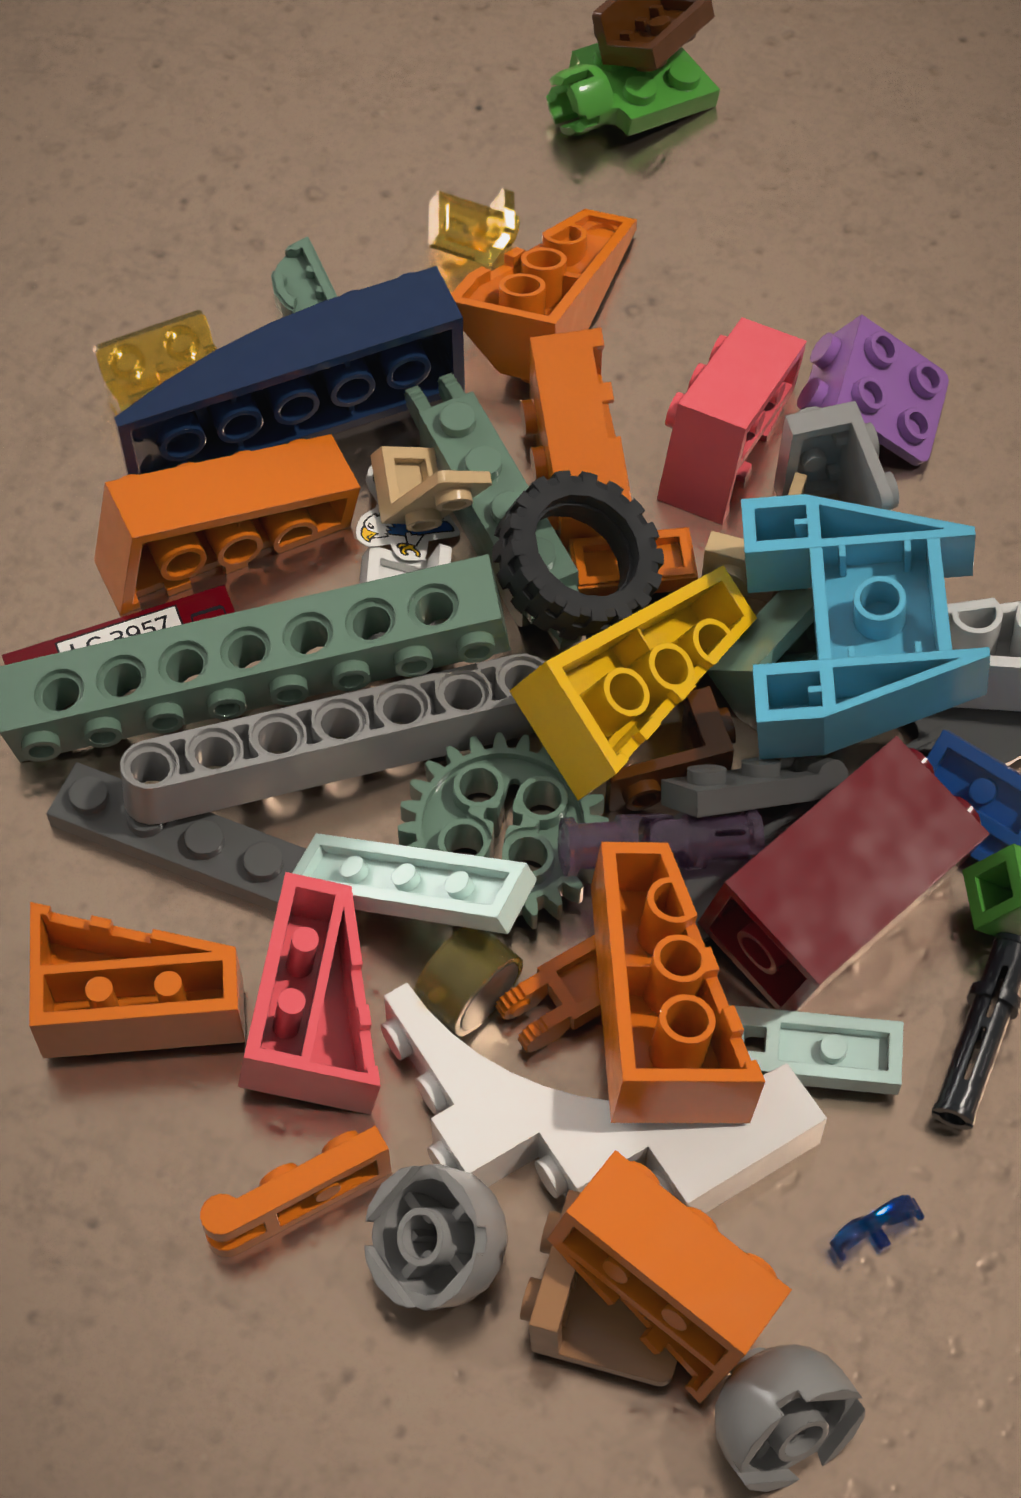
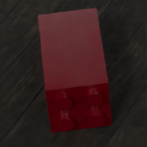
M895 736L726 880L697 923L776 1009L799 1011L947 880L990 833L981 825L980 817L973 806L963 798L954 796L938 780L928 759L918 750L908 748L898 736Z

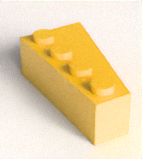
M723 565L545 661L513 687L510 693L579 801L621 770L629 761L628 758L634 751L649 739L661 725L662 720L677 704L686 698L696 687L695 684L722 658L757 617Z

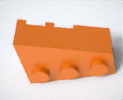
M602 328L530 337V399L520 400V413L525 436L535 434L537 447L530 448L534 481L542 476L549 480L558 471L570 470L571 476H579L582 471L598 475L597 481L607 484L609 481H612L622 487L624 490L621 494L631 502L632 498L621 436L616 437L608 405V403L614 402L611 382L603 383L601 375L602 349L605 346ZM548 517L549 522L567 552L569 539L601 536L591 526L571 517Z

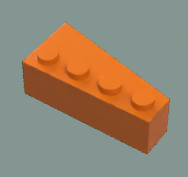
M332 434L310 439H296L287 444L254 451L244 450L230 456L197 463L187 462L174 468L141 475H126L117 480L105 482L94 562L121 616L141 608L138 598L165 588L170 597L192 588L189 578L219 566H222L225 573L229 574L247 567L248 562L253 560L265 548L273 546L274 550L280 554L350 527L361 487Z
M601 842L591 883V896L611 1123H750L763 1090L765 1079L757 1060L751 1061L742 1039L743 1025L735 1005L729 1006L717 977L719 973L718 963L711 946L705 947L696 925L697 912L669 843Z

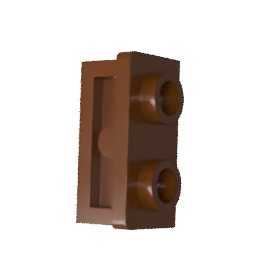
M606 0L592 14L594 35L598 42L602 63L605 65L635 67L640 72H650L663 67L675 52L684 44L692 41L696 37V33L715 17L712 0Z

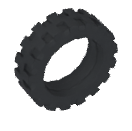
M570 470L555 472L549 480L542 476L532 482L526 491L520 494L496 527L494 536L498 537L499 540L492 547L493 563H499L500 571L496 574L502 590L509 589L513 596L510 602L520 614L526 611L535 618L532 624L545 632L552 628L559 631L560 638L575 641L579 636H586V639L645 608L652 600L651 596L658 590L663 575L658 574V569L664 564L663 549L657 548L655 542L659 538V534L654 523H647L642 515L645 509L635 498L630 502L621 494L624 489L612 481L604 484L597 481L598 475L583 471L579 476H571ZM550 516L571 517L591 526L607 541L617 558L620 575L617 591L608 596L585 595L566 587L548 570L539 554L535 533L538 522Z

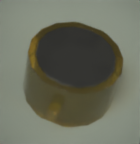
M462 927L453 933L428 960L413 991L438 1020L461 1037L473 1032L497 1010L495 1005L500 999L499 997L513 988L521 975L523 959L489 931Z

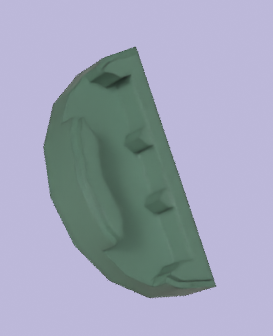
M308 236L289 245L285 249L286 256L278 263L271 275L275 304L284 317L322 301L338 297Z

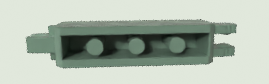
M449 373L439 377L437 381L439 385L438 390L443 403L432 407L418 385L405 390L404 396L406 406L419 430L420 447L434 448L438 471L490 472L492 485L472 498V505L464 509L455 510L453 513L478 556L489 554L500 596L515 623L522 628L532 624L535 618L526 611L520 614L510 602L513 596L509 589L502 590L496 576L500 571L499 563H493L492 547L499 540L498 537L494 536L496 527L520 494L529 487L474 392L471 391L465 394L454 374ZM548 518L540 520L535 532L540 556L548 570L566 587L579 592L578 569ZM552 628L547 631L558 649L582 640V636H579L575 641L560 638L559 631Z

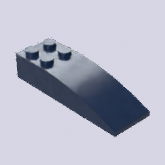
M434 266L415 273H405L383 283L360 290H351L341 296L322 301L270 322L213 351L170 377L114 417L126 474L141 475L174 468L187 462L197 463L230 456L244 450L254 451L287 444L296 439H310L336 434L407 411L408 407L406 406L404 396L405 390L417 385L423 391L429 403L441 400L437 381L439 377L449 373L454 374L457 382L465 392L463 317L438 267Z

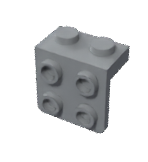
M856 401L823 408L817 406L807 407L795 414L785 416L774 481L777 496L788 495L795 472L807 475L804 493L807 495L820 497L838 493L841 501L891 511L899 505V490L896 479L892 472H884L878 458L879 440L875 427L871 422L864 423Z

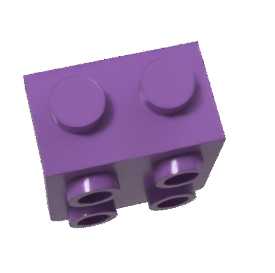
M862 314L834 334L827 333L822 336L810 355V362L813 363L808 383L798 397L797 407L800 410L813 406L823 408L856 401L864 423L871 422L881 445L914 466H919L930 458L949 384L946 372Z

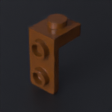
M710 686L692 690L684 701L682 726L691 750L622 767L616 775L606 781L605 800L609 811L625 808L638 811L654 806L661 800V779L687 776V768L690 766L719 765L726 767L727 770L732 769L734 756L732 744L736 743L734 723L727 707L718 709Z

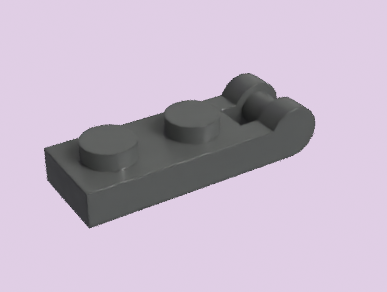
M824 756L782 758L781 761L775 758L760 760L759 757L746 758L741 761V769L727 770L726 767L719 765H694L687 768V776L661 779V805L699 818L820 800L848 777V769L840 760Z

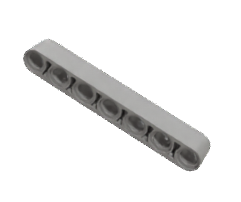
M514 654L140 741L131 745L124 752L120 761L124 807L129 816L137 822L148 825L162 824L445 756L446 747L450 745L459 752L470 750V737L476 736L481 744L486 746L494 744L497 733H502L506 741L520 738L524 734H533L535 731L511 695L510 690L542 665L544 661L537 656L529 654ZM333 737H344L346 739H336ZM281 751V752H285V753H282V754H274V753H271V752ZM210 766H221L222 768H219V769H210V768H208V767H210ZM147 781H159L156 784H145Z

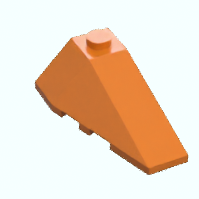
M583 209L542 232V243L526 251L515 247L504 253V264L491 271L481 266L470 272L451 293L463 317V331L500 374L518 377L530 384V337L589 329L637 230V219Z

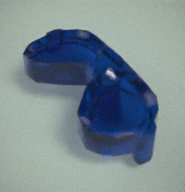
M901 1195L891 1199L866 1216L852 1219L843 1226L829 1244L840 1262L846 1260V1251L869 1236L872 1237L881 1252L892 1245L883 1229L916 1217L918 1221H922L925 1216L915 1198H911L910 1195Z

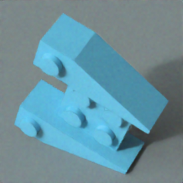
M807 494L741 499L748 593L811 588L817 660L753 665L759 760L826 755L987 695L990 648L952 650L944 578L973 576L976 538L974 526Z

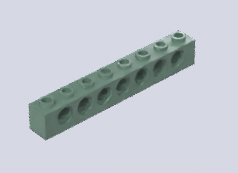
M489 554L0 666V734L19 762L28 760L47 761L63 752L90 746L109 747L117 744L121 739L151 732L170 733L180 729L183 725L213 718L232 719L242 715L245 711L274 704L293 705L302 702L309 696L336 690L355 691L367 686L371 682L397 676L416 677L429 672L432 668L463 661L468 663L485 661L494 654L511 651L499 588ZM447 619L439 625H430L436 620ZM377 633H385L377 639L368 640ZM316 647H323L315 653L306 654ZM260 661L257 665L251 668H245L252 662ZM198 675L192 681L184 683V681L187 680L189 677ZM136 689L132 694L124 696L130 690ZM74 703L70 708L63 710L66 706Z

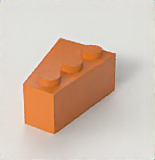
M30 902L29 1027L42 1058L246 1042L244 986L236 947L153 929L151 934L114 926L111 919L91 915L90 920L54 913L51 906Z
M616 1150L567 1209L547 1239L608 1306L615 1304L620 1298L647 1327L639 1339L654 1355L660 1354L666 1348L687 1370L692 1378L685 1388L699 1404L747 1354L792 1291L791 1288L777 1278L775 1271L765 1260L754 1254L745 1253L718 1231L716 1224L707 1214L697 1208L687 1207L660 1185L658 1178L650 1169L641 1163L629 1161Z

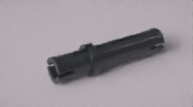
M1009 932L995 934L992 943L993 947L980 981L973 982L966 997L970 1009L953 1051L938 1100L931 1112L935 1119L950 1127L963 1130L973 1128L976 1120L975 1115L991 1071L994 1068L1009 1020L1016 1019L1021 1009V998L1018 995L1021 989V936ZM999 981H1002L1004 983L993 1014L988 1018L986 1015ZM982 1042L971 1076L968 1080H965L964 1077L976 1043Z

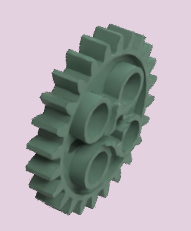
M497 733L493 748L484 749L476 736L470 737V754L463 756L450 745L446 747V767L428 760L425 763L426 779L428 782L417 779L410 781V796L412 800L401 801L400 804L401 820L405 823L398 825L399 845L453 852L459 848H471L478 852L475 856L494 858V837H498L501 832L508 788L512 784H517L520 787L512 807L513 825H509L506 830L502 848V859L517 862L532 860L542 866L538 870L532 871L537 881L518 916L522 915L531 929H536L538 910L544 908L550 915L559 919L562 917V896L578 904L583 901V885L581 882L592 883L596 866L595 862H597L601 842H606L602 839L608 837L609 818L600 816L604 813L603 794H591L590 792L578 801L545 747L543 746L538 753L530 751L529 735L524 734L516 748H507L503 734ZM476 792L492 796V798L483 802H474L466 797ZM537 805H547L554 808L555 811L546 815H538L529 809Z

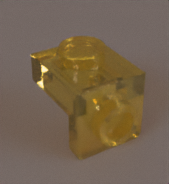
M503 188L488 207L438 190L429 204V248L490 267L504 247L509 248L512 246L519 231L520 219L515 214L514 192Z

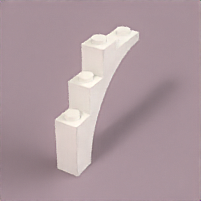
M408 983L384 995L386 1022L380 1025L383 1036L399 1060L409 1056L421 1075L415 1079L417 1088L429 1109L435 1114L431 1118L433 1144L427 1147L432 1163L472 1173L487 1187L539 1157L540 1159L535 1161V1167L543 1184L554 1198H558L561 1195H564L566 1198L568 1189L581 1193L616 1150L629 1161L641 1163L650 1169L658 1178L660 1185L687 1207L697 1208L706 1214L821 1142L827 1117L787 1063L763 1075L765 1084L750 1123H611L609 1100L578 1096L542 1086L511 1073L478 1054L452 1034L426 1008Z

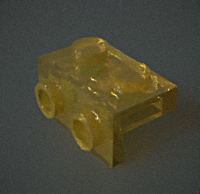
M196 310L97 344L93 348L108 399L118 414L170 377L217 350L212 340L207 318L201 310Z

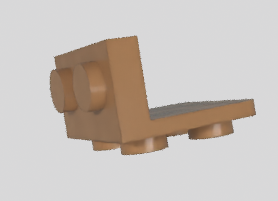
M568 1189L562 1213L550 1210L544 1226L540 1252L549 1254L543 1278L530 1277L522 1301L520 1320L529 1322L531 1351L655 1386L669 1384L674 1378L678 1363L674 1356L666 1348L660 1354L654 1355L639 1339L647 1327L619 1298L615 1304L608 1306L547 1240L564 1213L580 1194V1192Z

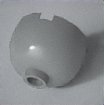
M429 1164L399 1169L381 1183L368 1206L365 1222H374L372 1229L373 1245H364L366 1263L375 1283L395 1304L407 1308L417 1307L423 1310H437L468 1303L490 1286L505 1260L509 1240L506 1216L497 1197L474 1174L448 1166Z
M797 1344L779 1345L767 1349L759 1347L749 1350L730 1371L731 1375L726 1379L715 1404L716 1438L725 1458L749 1490L762 1492L788 1487L800 1480L788 1468L816 1452L823 1467L835 1458L853 1439L865 1417V1408L858 1400L862 1396L843 1370L828 1355L811 1347Z

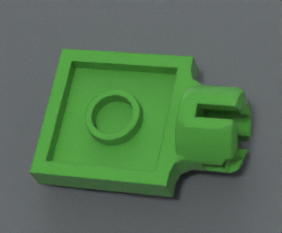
M598 43L572 51L569 68L559 71L549 79L552 86H557L551 87L546 100L549 113L555 125L577 117L580 118V120L560 126L563 134L580 136L609 124L616 125L627 136L716 107L720 89L683 47L675 52L660 69L640 72L635 67L603 64Z

